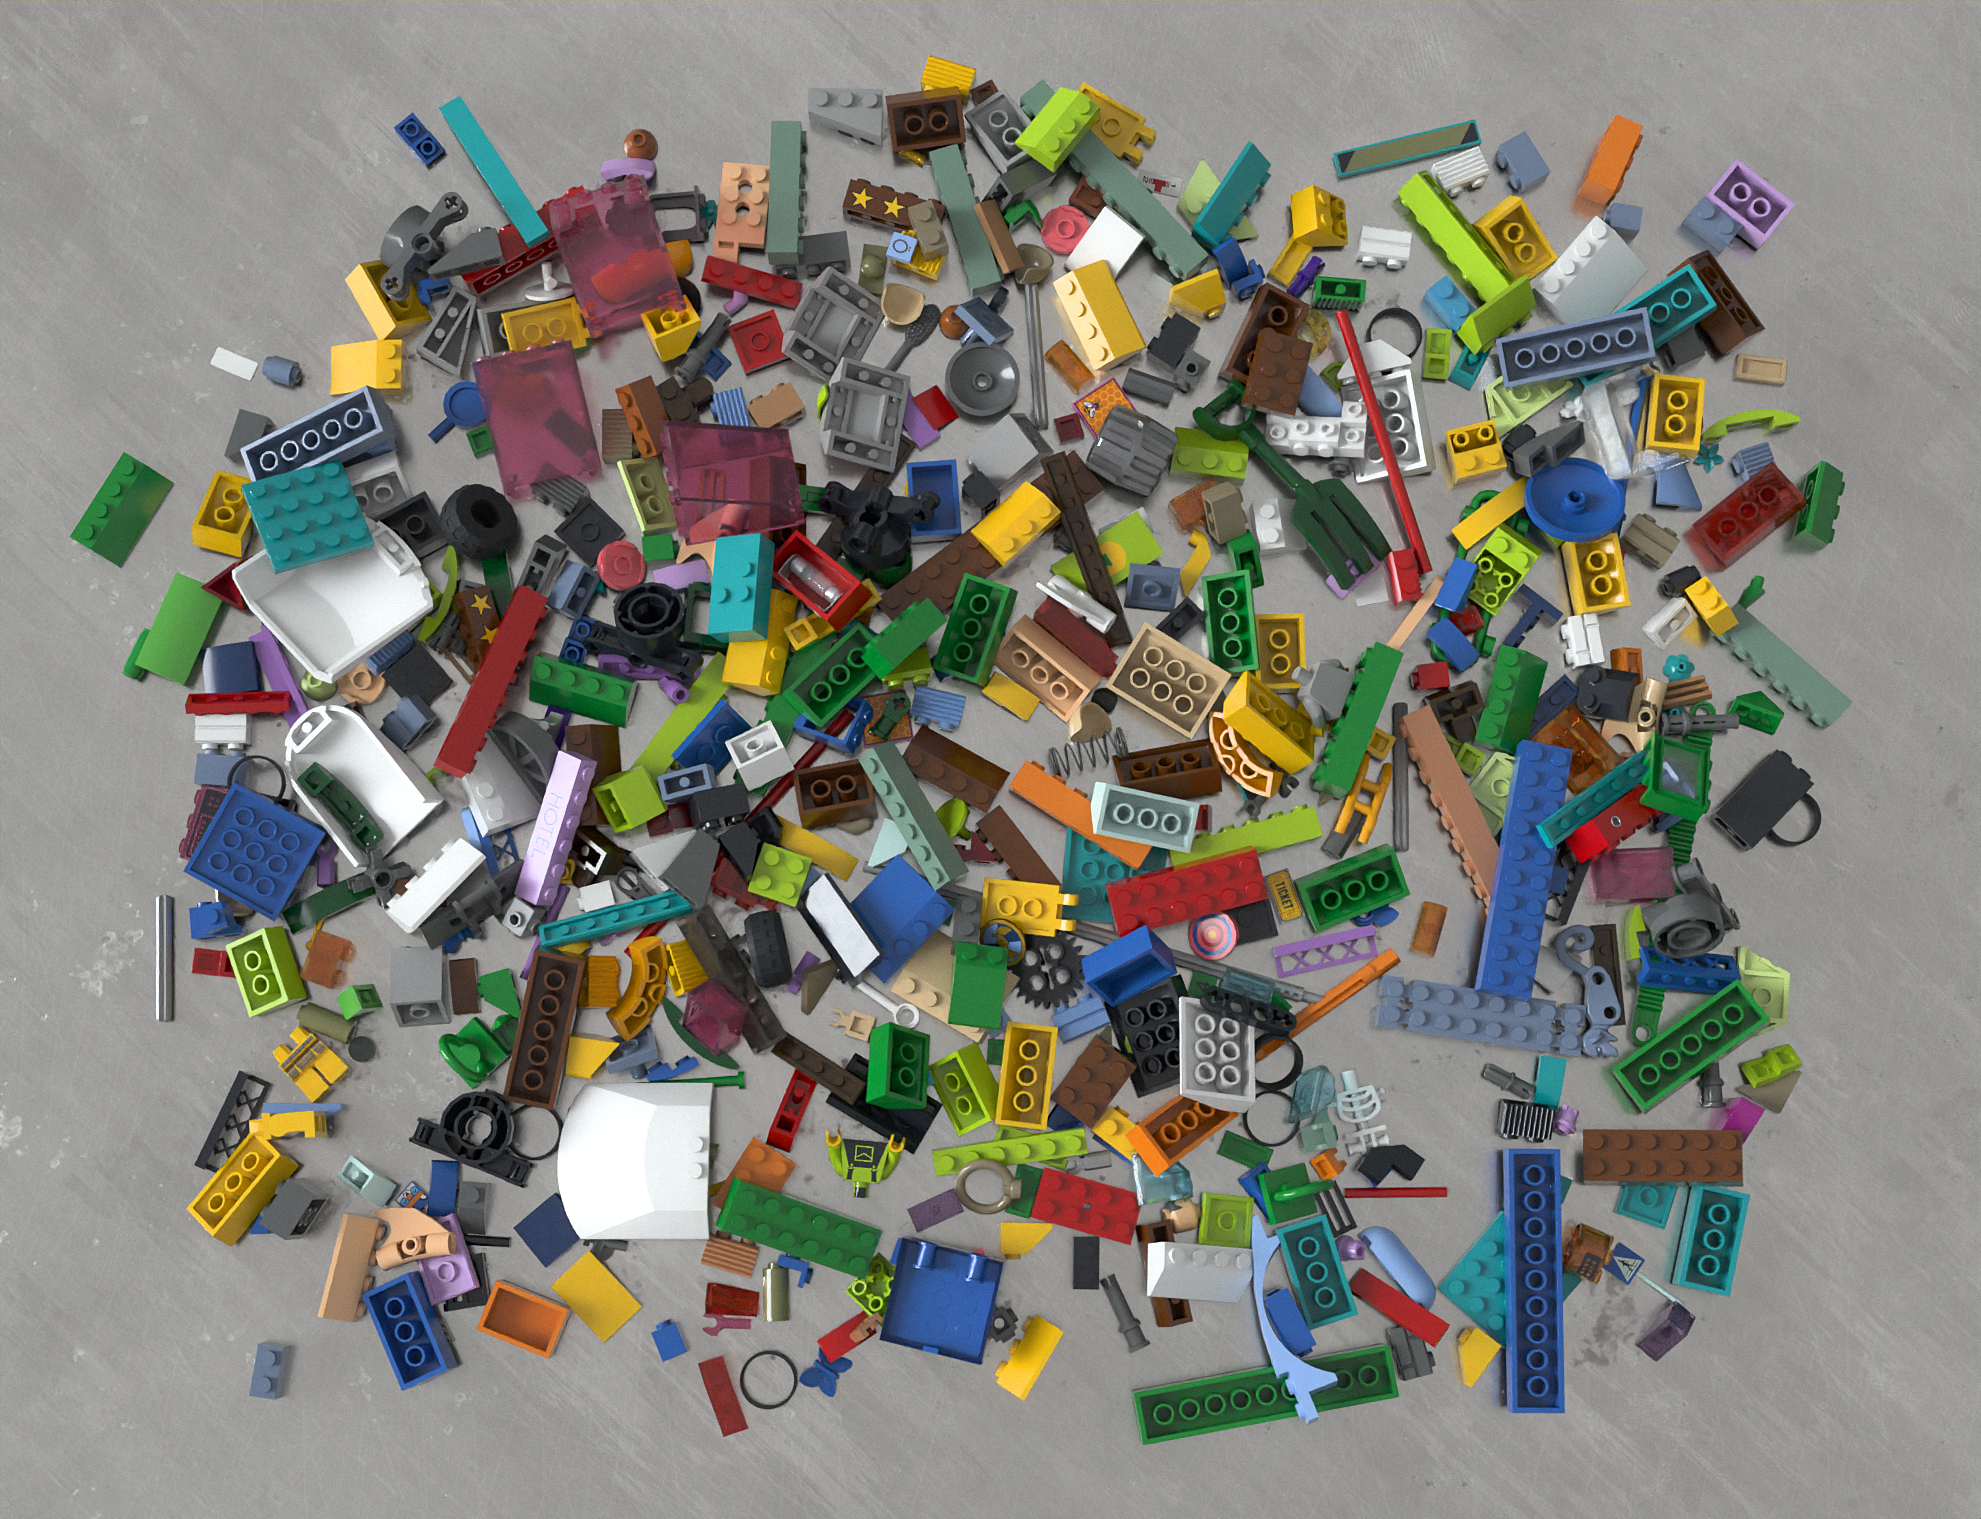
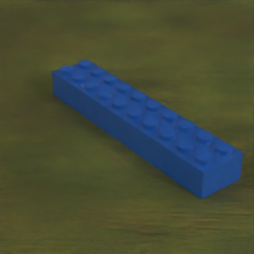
M1524 739L1516 747L1474 992L1522 1002L1531 999L1557 845L1553 848H1547L1536 826L1564 806L1573 754L1572 749Z
M1503 1149L1507 1411L1511 1413H1565L1560 1149Z

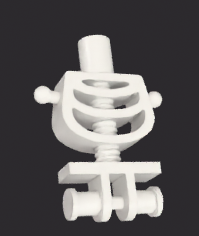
M1356 1069L1341 1072L1346 1091L1335 1094V1101H1327L1326 1107L1329 1109L1336 1107L1337 1116L1341 1121L1357 1123V1126H1359V1131L1343 1135L1344 1140L1358 1138V1143L1347 1144L1350 1157L1361 1152L1363 1155L1367 1154V1148L1390 1146L1387 1134L1375 1138L1374 1134L1375 1132L1387 1130L1386 1124L1369 1128L1367 1122L1379 1113L1381 1103L1378 1096L1384 1095L1386 1089L1380 1087L1375 1091L1372 1085L1361 1087ZM1370 1095V1100L1367 1103L1362 1104V1099ZM1342 1102H1351L1353 1107H1345L1342 1105ZM1374 1103L1373 1111L1366 1116L1365 1108L1370 1107ZM1343 1111H1355L1356 1119L1346 1117ZM1368 1134L1370 1142L1365 1143L1363 1135Z

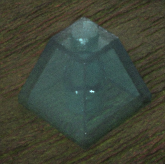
M1319 1065L1301 1072L1296 1079L1288 1117L1289 1123L1293 1124L1315 1116L1333 1101L1336 1094V1089L1334 1088L1336 1078L1326 1066Z
M1138 1153L1131 1154L1139 1205L1193 1198V1183L1190 1171L1179 1161L1156 1177Z

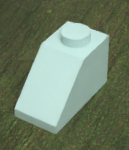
M884 819L868 867L875 868L879 865H884L890 862L897 854L903 856L906 854L907 849H910L893 820Z
M352 1155L349 1156L337 1175V1178L359 1196L382 1208L392 1196L397 1186L387 1177Z

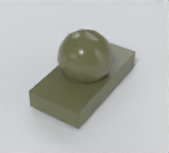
M864 244L858 285L872 295L882 297L888 247Z

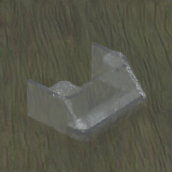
M1649 362L1591 384L1583 390L1581 395L1582 404L1604 472L1607 477L1613 480L1620 481L1652 475L1689 461L1688 456L1678 452L1662 458L1655 450L1647 449L1641 452L1638 450L1625 406L1633 404L1639 398L1640 388L1637 381L1660 372L1659 367Z

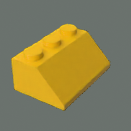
M381 260L360 263L345 280L378 339H400L429 323L432 317L425 305L421 304L411 280L408 297L401 302L391 300L388 294L381 288V280L390 268L382 264Z
M1025 481L972 529L971 533L1006 568L1060 519L1061 511L1044 493Z
M1617 532L1610 533L1606 537L1592 542L1575 543L1566 541L1561 545L1574 616L1590 613L1600 615L1631 606Z
M1035 1314L1034 1318L1030 1316L1027 1318L1021 1329L1025 1332L1020 1341L1014 1340L1008 1351L1012 1354L1007 1364L1002 1361L995 1373L998 1376L996 1382L1023 1401L1026 1399L1064 1333L1062 1329Z

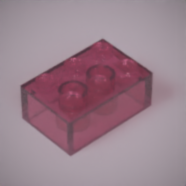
M1673 847L1612 849L1608 853L1603 849L1605 854L1596 860V887L1599 904L1666 902L1668 899L1676 896V883L1671 872V866L1675 865Z

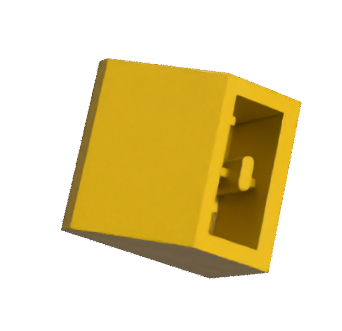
M1314 184L1290 195L1295 240L1309 247L1344 246L1348 244L1346 205L1343 199Z
M1494 419L1445 431L1447 461L1454 485L1500 474L1507 467Z

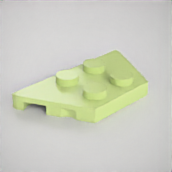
M1204 160L1200 161L1176 207L1192 229L1196 219L1221 183ZM1244 216L1238 227L1233 225L1229 231L1232 234L1231 237L1236 240L1247 238L1252 240L1259 236V233L1246 216Z
M1500 376L1486 386L1485 394L1490 420L1494 419L1499 439L1572 388L1573 383L1568 380H1561L1507 392L1504 388L1503 377Z
M1495 752L1469 785L1493 837L1503 827L1515 756Z
M1738 946L1737 968L1741 976L1740 982L1770 1018L1769 1026L1754 1037L1787 1025L1790 973L1780 967H1776L1764 957L1751 952L1747 947Z

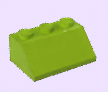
M1060 87L1015 141V145L1054 173L1099 119L1100 106L1080 91Z
M1525 274L1470 314L1456 332L1474 355L1482 350L1484 353L1488 352L1496 345V339L1509 336L1515 331L1513 328L1519 323L1523 326L1533 317L1531 313L1537 305L1528 276Z
M1175 427L1174 432L1178 435V442L1171 456L1169 476L1220 483L1229 481L1231 484L1243 485L1246 478L1249 448L1240 439L1221 441L1214 439L1203 430Z
M283 926L262 928L226 945L250 1018L287 1007L307 998Z
M977 1042L963 1047L928 1066L935 1081L933 1086L959 1137L996 1118L999 1086Z

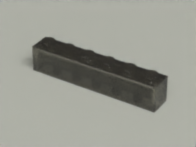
M707 904L676 923L754 1055L772 1047L787 1037L786 1032L711 906Z

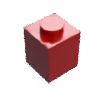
M1447 661L1420 664L1413 669L1414 672H1411L1412 687H1416L1417 693L1442 691L1450 687Z

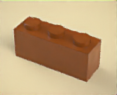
M651 375L615 389L618 402L622 406L628 426L633 433L643 460L679 446Z

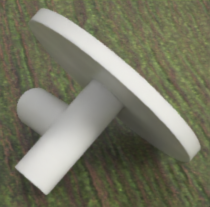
M543 262L541 266L544 283L527 288L525 290V297L536 301L557 300L572 295L575 292V288L570 283L557 282L553 277L551 262Z

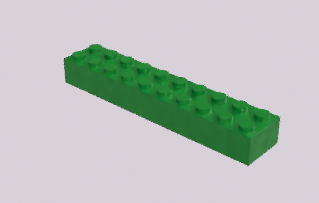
M1384 1343L1300 1359L1312 1367L1335 1373L1338 1380L1336 1386L1310 1395L1317 1413L1399 1397L1388 1344ZM1273 1365L1132 1391L1141 1443L1143 1445L1297 1417L1299 1415L1295 1405L1298 1404L1295 1394L1290 1395L1285 1383L1288 1377L1285 1376L1277 1379Z

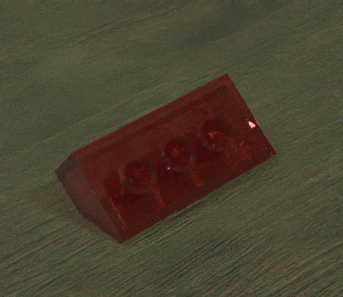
M1771 461L1692 524V526L1712 553L1728 569L1806 506V500L1803 494Z

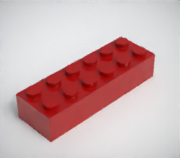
M582 185L578 188L572 187L564 193V196L557 200L551 199L543 204V208L536 211L551 236L530 248L514 224L503 226L498 234L506 263L462 274L461 277L471 294L475 297L482 295L602 226L598 211Z
M1252 845L1104 884L1116 933L1120 938L1145 925L1150 929H1155L1268 899L1257 850Z

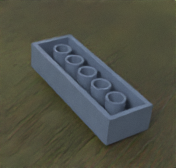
M1647 307L1496 339L1504 388L1507 392L1657 361Z
M365 385L241 448L240 451L253 482L339 459L343 463L397 436L381 390Z

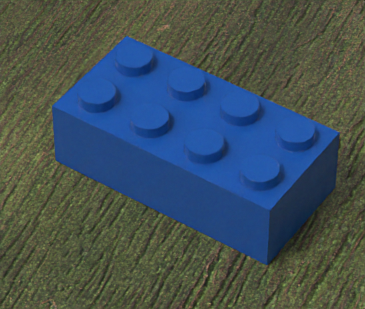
M419 1271L406 1273L362 1294L402 1391L414 1388L458 1367L434 1307L430 1304Z

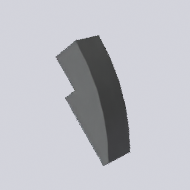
M1578 420L1549 430L1513 451L1515 472L1532 478L1546 465L1555 468L1585 443L1583 422Z

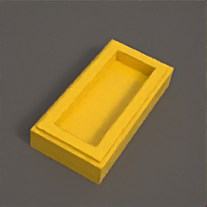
M1293 233L1267 276L1288 289L1314 247H1309L1295 240Z

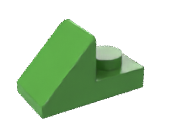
M373 984L350 986L337 997L346 1020H350L364 1012L375 1011L383 1007Z

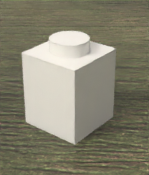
M609 880L579 888L581 896H578L577 900L580 911L585 910V913L617 905L613 886Z

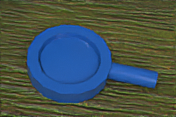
M470 381L459 382L450 387L443 401L444 413L447 418L432 430L428 436L435 442L453 425L458 428L472 429L485 423L490 416L492 408L491 400L486 390L479 384Z

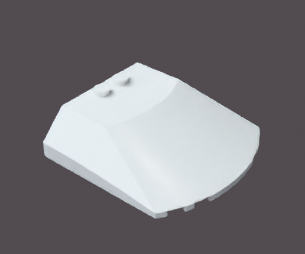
M364 512L362 513L374 540V547L276 575L266 550L263 549L232 571V578L251 611L314 678L331 684L384 647L433 609L429 581L425 577L421 564L415 554L394 531L382 522H375L366 517Z
M596 1083L584 1085L567 1114L558 1149L560 1194L566 1214L580 1239L710 1240L708 1195L710 1112L714 1090L713 1083Z

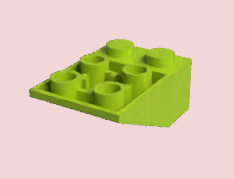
M1502 523L1497 527L1472 562L1479 565L1468 597L1496 616L1537 562L1543 551Z
M878 1252L871 1261L865 1280L856 1277L844 1291L870 1316L878 1313L884 1319L896 1267Z

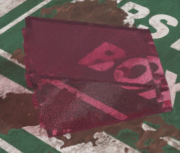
M638 174L627 176L624 181L618 183L607 182L601 185L599 189L593 191L590 189L582 190L574 197H560L549 204L552 231L591 339L603 336L601 328L609 325V328H613L616 321L660 307L662 312L666 311V307L670 305L673 306L675 312L687 309L644 174L640 176Z
M557 339L552 341L551 345L542 347L538 344L531 345L525 351L516 352L515 350L503 352L498 357L483 356L476 359V362H472L475 384L505 497L517 494L516 489L519 487L529 488V484L576 473L577 476H581L583 472L587 471L590 476L602 474V465L571 340Z
M670 420L662 421L664 432H659L662 447H666L663 448L664 452H662L665 467L668 466L666 479L668 487L673 486V491H669L671 507L674 506L673 513L679 537L684 536L686 546L716 541L718 537L754 534L806 524L788 429Z

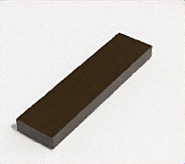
M1616 924L1590 925L1589 928L1595 936V942L1591 947L1592 965L1601 966L1608 972L1621 1007V1017L1612 1026L1626 1025ZM1594 974V983L1600 985L1601 977L1598 974ZM1605 1008V1017L1608 1019L1613 1017V1011L1610 1008Z
M784 1031L771 1050L772 1054L852 1106L856 1105L867 1088V1083L786 1031Z

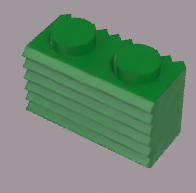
M1317 276L1313 285L1312 305L1319 308L1321 306L1323 308L1326 306L1328 308L1332 307L1333 309L1336 307L1340 309L1342 307L1343 310L1346 308L1350 310L1352 308L1353 311L1355 309L1359 311L1365 302L1366 280Z

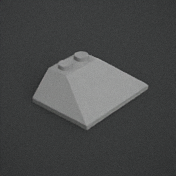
M828 266L807 288L786 326L783 335L782 353L826 382H829L842 357L857 361L861 359L884 316L881 309V300L833 267Z
M842 357L827 385L829 395L824 403L819 429L824 453L894 473L911 377L851 358Z

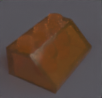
M1570 703L1530 740L1573 750L1567 786L1576 796L1605 776L1622 760L1620 755L1573 703Z

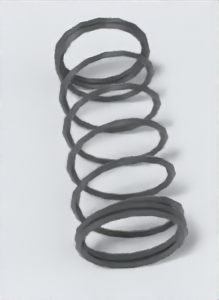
M1116 727L1119 752L1110 734L1104 731L1103 739L1106 756L1097 738L1091 735L1090 742L1093 760L1083 741L1078 739L1077 746L1080 765L1070 745L1065 743L1064 750L1067 769L1055 747L1049 748L1048 751L1055 774L1062 778L1055 755L1056 752L1066 774L1070 775L1067 746L1079 770L1083 771L1080 742L1092 766L1095 768L1096 760L1093 738L1105 762L1108 764L1109 756L1106 734L1118 758L1122 759V753L1125 758H1129L1128 747L1121 727Z

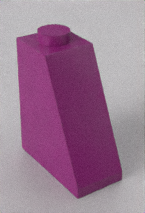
M1744 1097L1729 1098L1713 1130H1742L1744 1144L1765 1109Z

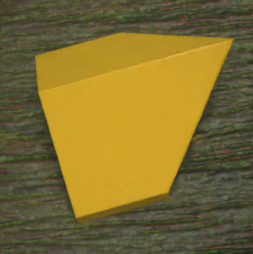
M575 1032L569 1038L565 1075L591 1079L592 1074L620 1043L602 1035Z

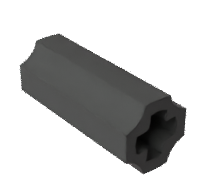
M1129 368L1122 389L1169 405L1176 383Z
M1354 810L1344 835L1334 831L1337 826L1336 824L1322 848L1332 856L1342 859L1365 822L1367 815Z

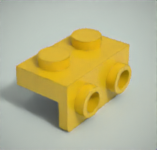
M1118 1105L1115 1109L1109 1106L1091 1131L1133 1162L1138 1152L1125 1135L1140 1122L1137 1121L1136 1124H1133L1127 1119L1129 1114Z

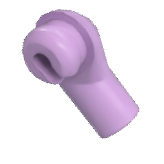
M733 291V298L723 305L726 312L731 316L748 302V295Z

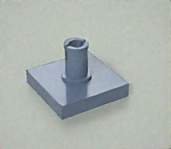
M980 297L960 304L954 311L970 327L961 337L963 343L966 340L968 341L965 345L976 343L982 338L991 346L1009 338L1014 332V329L993 309L988 307Z
M1153 561L1147 565L1130 563L1124 606L1173 611L1176 603L1180 568L1163 567L1158 561H1155V566H1153Z
M651 1024L646 1025L643 1030L629 1041H625L620 1035L609 1038L620 1044L608 1056L605 1063L609 1075L629 1068L633 1079L644 1077L647 1074L644 1063L658 1058Z

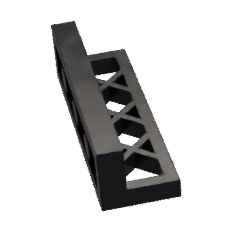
M1563 841V846L1558 850L1554 866L1564 868L1561 862L1562 857L1572 852L1571 849L1565 851L1567 847L1565 841ZM1573 854L1576 863L1573 868L1568 869L1572 873L1570 878H1567V886L1561 901L1558 899L1559 894L1551 893L1552 896L1548 897V900L1554 898L1558 907L1555 917L1545 914V920L1559 926L1567 924L1591 863L1590 858L1580 863Z
M239 1070L194 1166L217 1173L220 1168L212 1165L216 1155L226 1152L227 1158L231 1156L230 1150L235 1148V1151L250 1133L249 1120H256L273 1085L272 1083L246 1071ZM252 1081L264 1086L260 1096L254 1099H250L248 1088ZM244 1096H245L246 1102H243V1103H242V1100H243V1098H244ZM257 1101L255 1107H253L252 1103ZM248 1105L251 1112L249 1120L239 1123L236 1113L240 1107ZM246 1125L242 1132L241 1126ZM237 1128L240 1136L237 1144L228 1147L225 1136L228 1131ZM223 1143L224 1149L219 1150Z

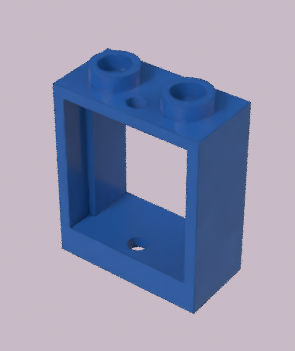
M856 696L844 705L858 710L844 740L814 730L816 725L800 713L793 727L802 737L853 754L856 747L862 742L866 726L872 721L874 709L867 700Z
M1281 1286L1263 1296L1264 1308L1284 1347L1299 1358L1313 1351L1311 1347L1316 1345V1342L1288 1288Z

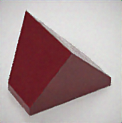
M251 557L234 562L201 588L239 610L249 609L232 578V571Z

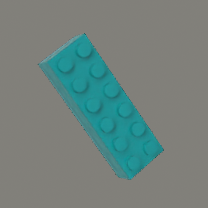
M1688 264L1612 314L1647 307L1654 349L1656 350L1715 312L1717 305L1691 265ZM1628 367L1578 378L1589 393Z

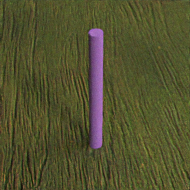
M563 884L559 885L553 906H550L543 924L556 920L570 887ZM539 934L520 975V978L527 981L534 949L538 945L541 946Z

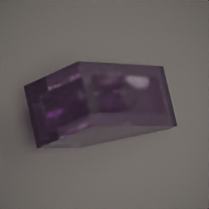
M1674 1301L1656 1318L1638 1341L1637 1346L1657 1362L1688 1335L1696 1317L1677 1301Z

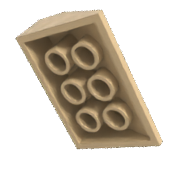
M1144 622L1105 687L1192 740L1231 677V674Z
M936 929L916 950L891 991L947 1024L954 955H951L952 938ZM1006 971L1002 1009L1020 980L1018 976L1009 971ZM947 1024L980 1044L983 1043L990 1029Z

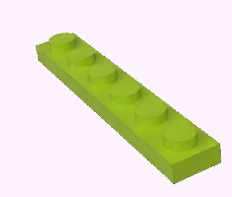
M1077 1127L933 1149L932 1155L936 1176L958 1173L965 1164L976 1159H992L1005 1166L1088 1154L1085 1127Z

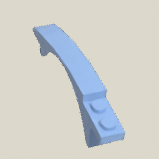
M1256 1215L1252 1219L1251 1230L1253 1285L1263 1338L1277 1379L1285 1376L1288 1377L1285 1383L1290 1395L1295 1394L1298 1404L1295 1405L1300 1419L1305 1418L1307 1425L1316 1422L1319 1417L1310 1395L1336 1386L1338 1380L1335 1373L1317 1369L1295 1357L1279 1341L1268 1322L1263 1304V1279L1270 1260L1279 1248L1280 1241L1277 1235L1267 1238L1260 1219Z

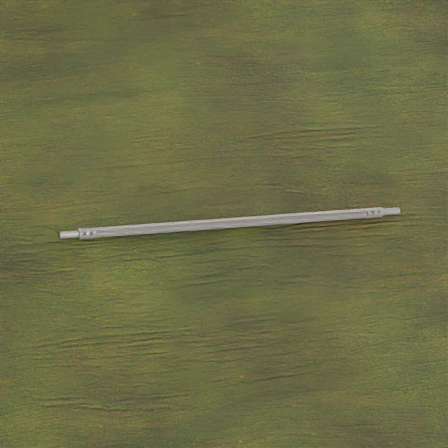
M865 861L863 870L878 875L886 866L879 865L875 868L868 867L869 861ZM920 874L931 885L928 878ZM950 884L937 890L943 897L957 900V895L983 898L982 892L955 884ZM1077 920L1075 931H1068V934L1105 945L1120 939L1119 935L1114 931ZM1170 948L1175 965L1195 970L1267 993L1275 989L1282 997L1297 1002L1303 1000L1316 1004L1325 998V996L1305 991L1304 987Z

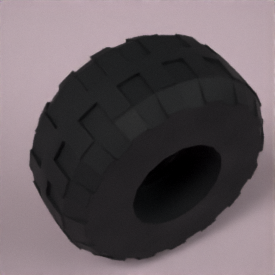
M467 484L457 489L447 499L440 514L441 530L447 542L457 552L472 559L489 560L498 556L510 545L517 532V517L511 503L506 500L502 493L497 492L496 489L481 484ZM473 517L481 521L484 527L479 525Z
M766 910L749 914L744 920V926L757 985L771 988L787 984L793 978L780 913Z

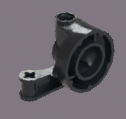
M830 481L826 484L825 494L818 500V507L822 512L830 515L847 516L849 525L842 532L840 541L842 551L847 563L863 571H881L891 568L904 560L910 552L912 545L908 522L931 523L934 518L933 512L940 505L939 496L929 490H924L912 497L894 496L892 491L884 486L874 487L871 493L855 492L836 481Z
M648 582L637 584L626 590L617 600L613 611L616 626L602 621H595L592 625L591 633L582 641L583 647L590 653L596 655L604 653L617 654L626 657L633 666L639 669H646L648 665L666 670L679 681L688 684L694 681V674L697 668L701 667L704 663L703 657L696 651L676 645L675 638L683 630L686 621L682 597L674 588L663 583Z
M487 1088L485 1091L461 1094L452 1100L442 1113L440 1125L418 1117L417 1121L419 1123L414 1135L409 1137L408 1140L521 1188L525 1187V1178L529 1169L534 1166L529 1161L504 1153L512 1141L514 1131L512 1114L506 1106L508 1101L502 1100L503 1095ZM478 1112L489 1115L492 1119L489 1121L491 1132L487 1138L481 1140L483 1141L481 1144L467 1139L468 1135H471L470 1127L472 1122L479 1117L477 1115Z

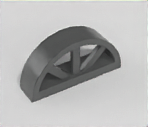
M512 711L503 712L498 715L491 730L487 729L486 732L542 806L559 749L545 730L527 716Z

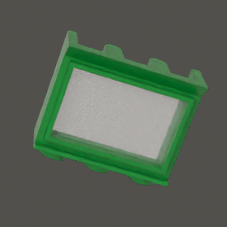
M1655 729L1643 745V749L1649 751L1644 758L1643 765L1650 767V769L1642 779V785L1648 786V789L1641 797L1639 804L1697 822L1703 814L1708 812L1711 801L1708 799V792L1712 781L1709 780V773L1713 764L1710 760L1711 749L1705 751L1660 736Z

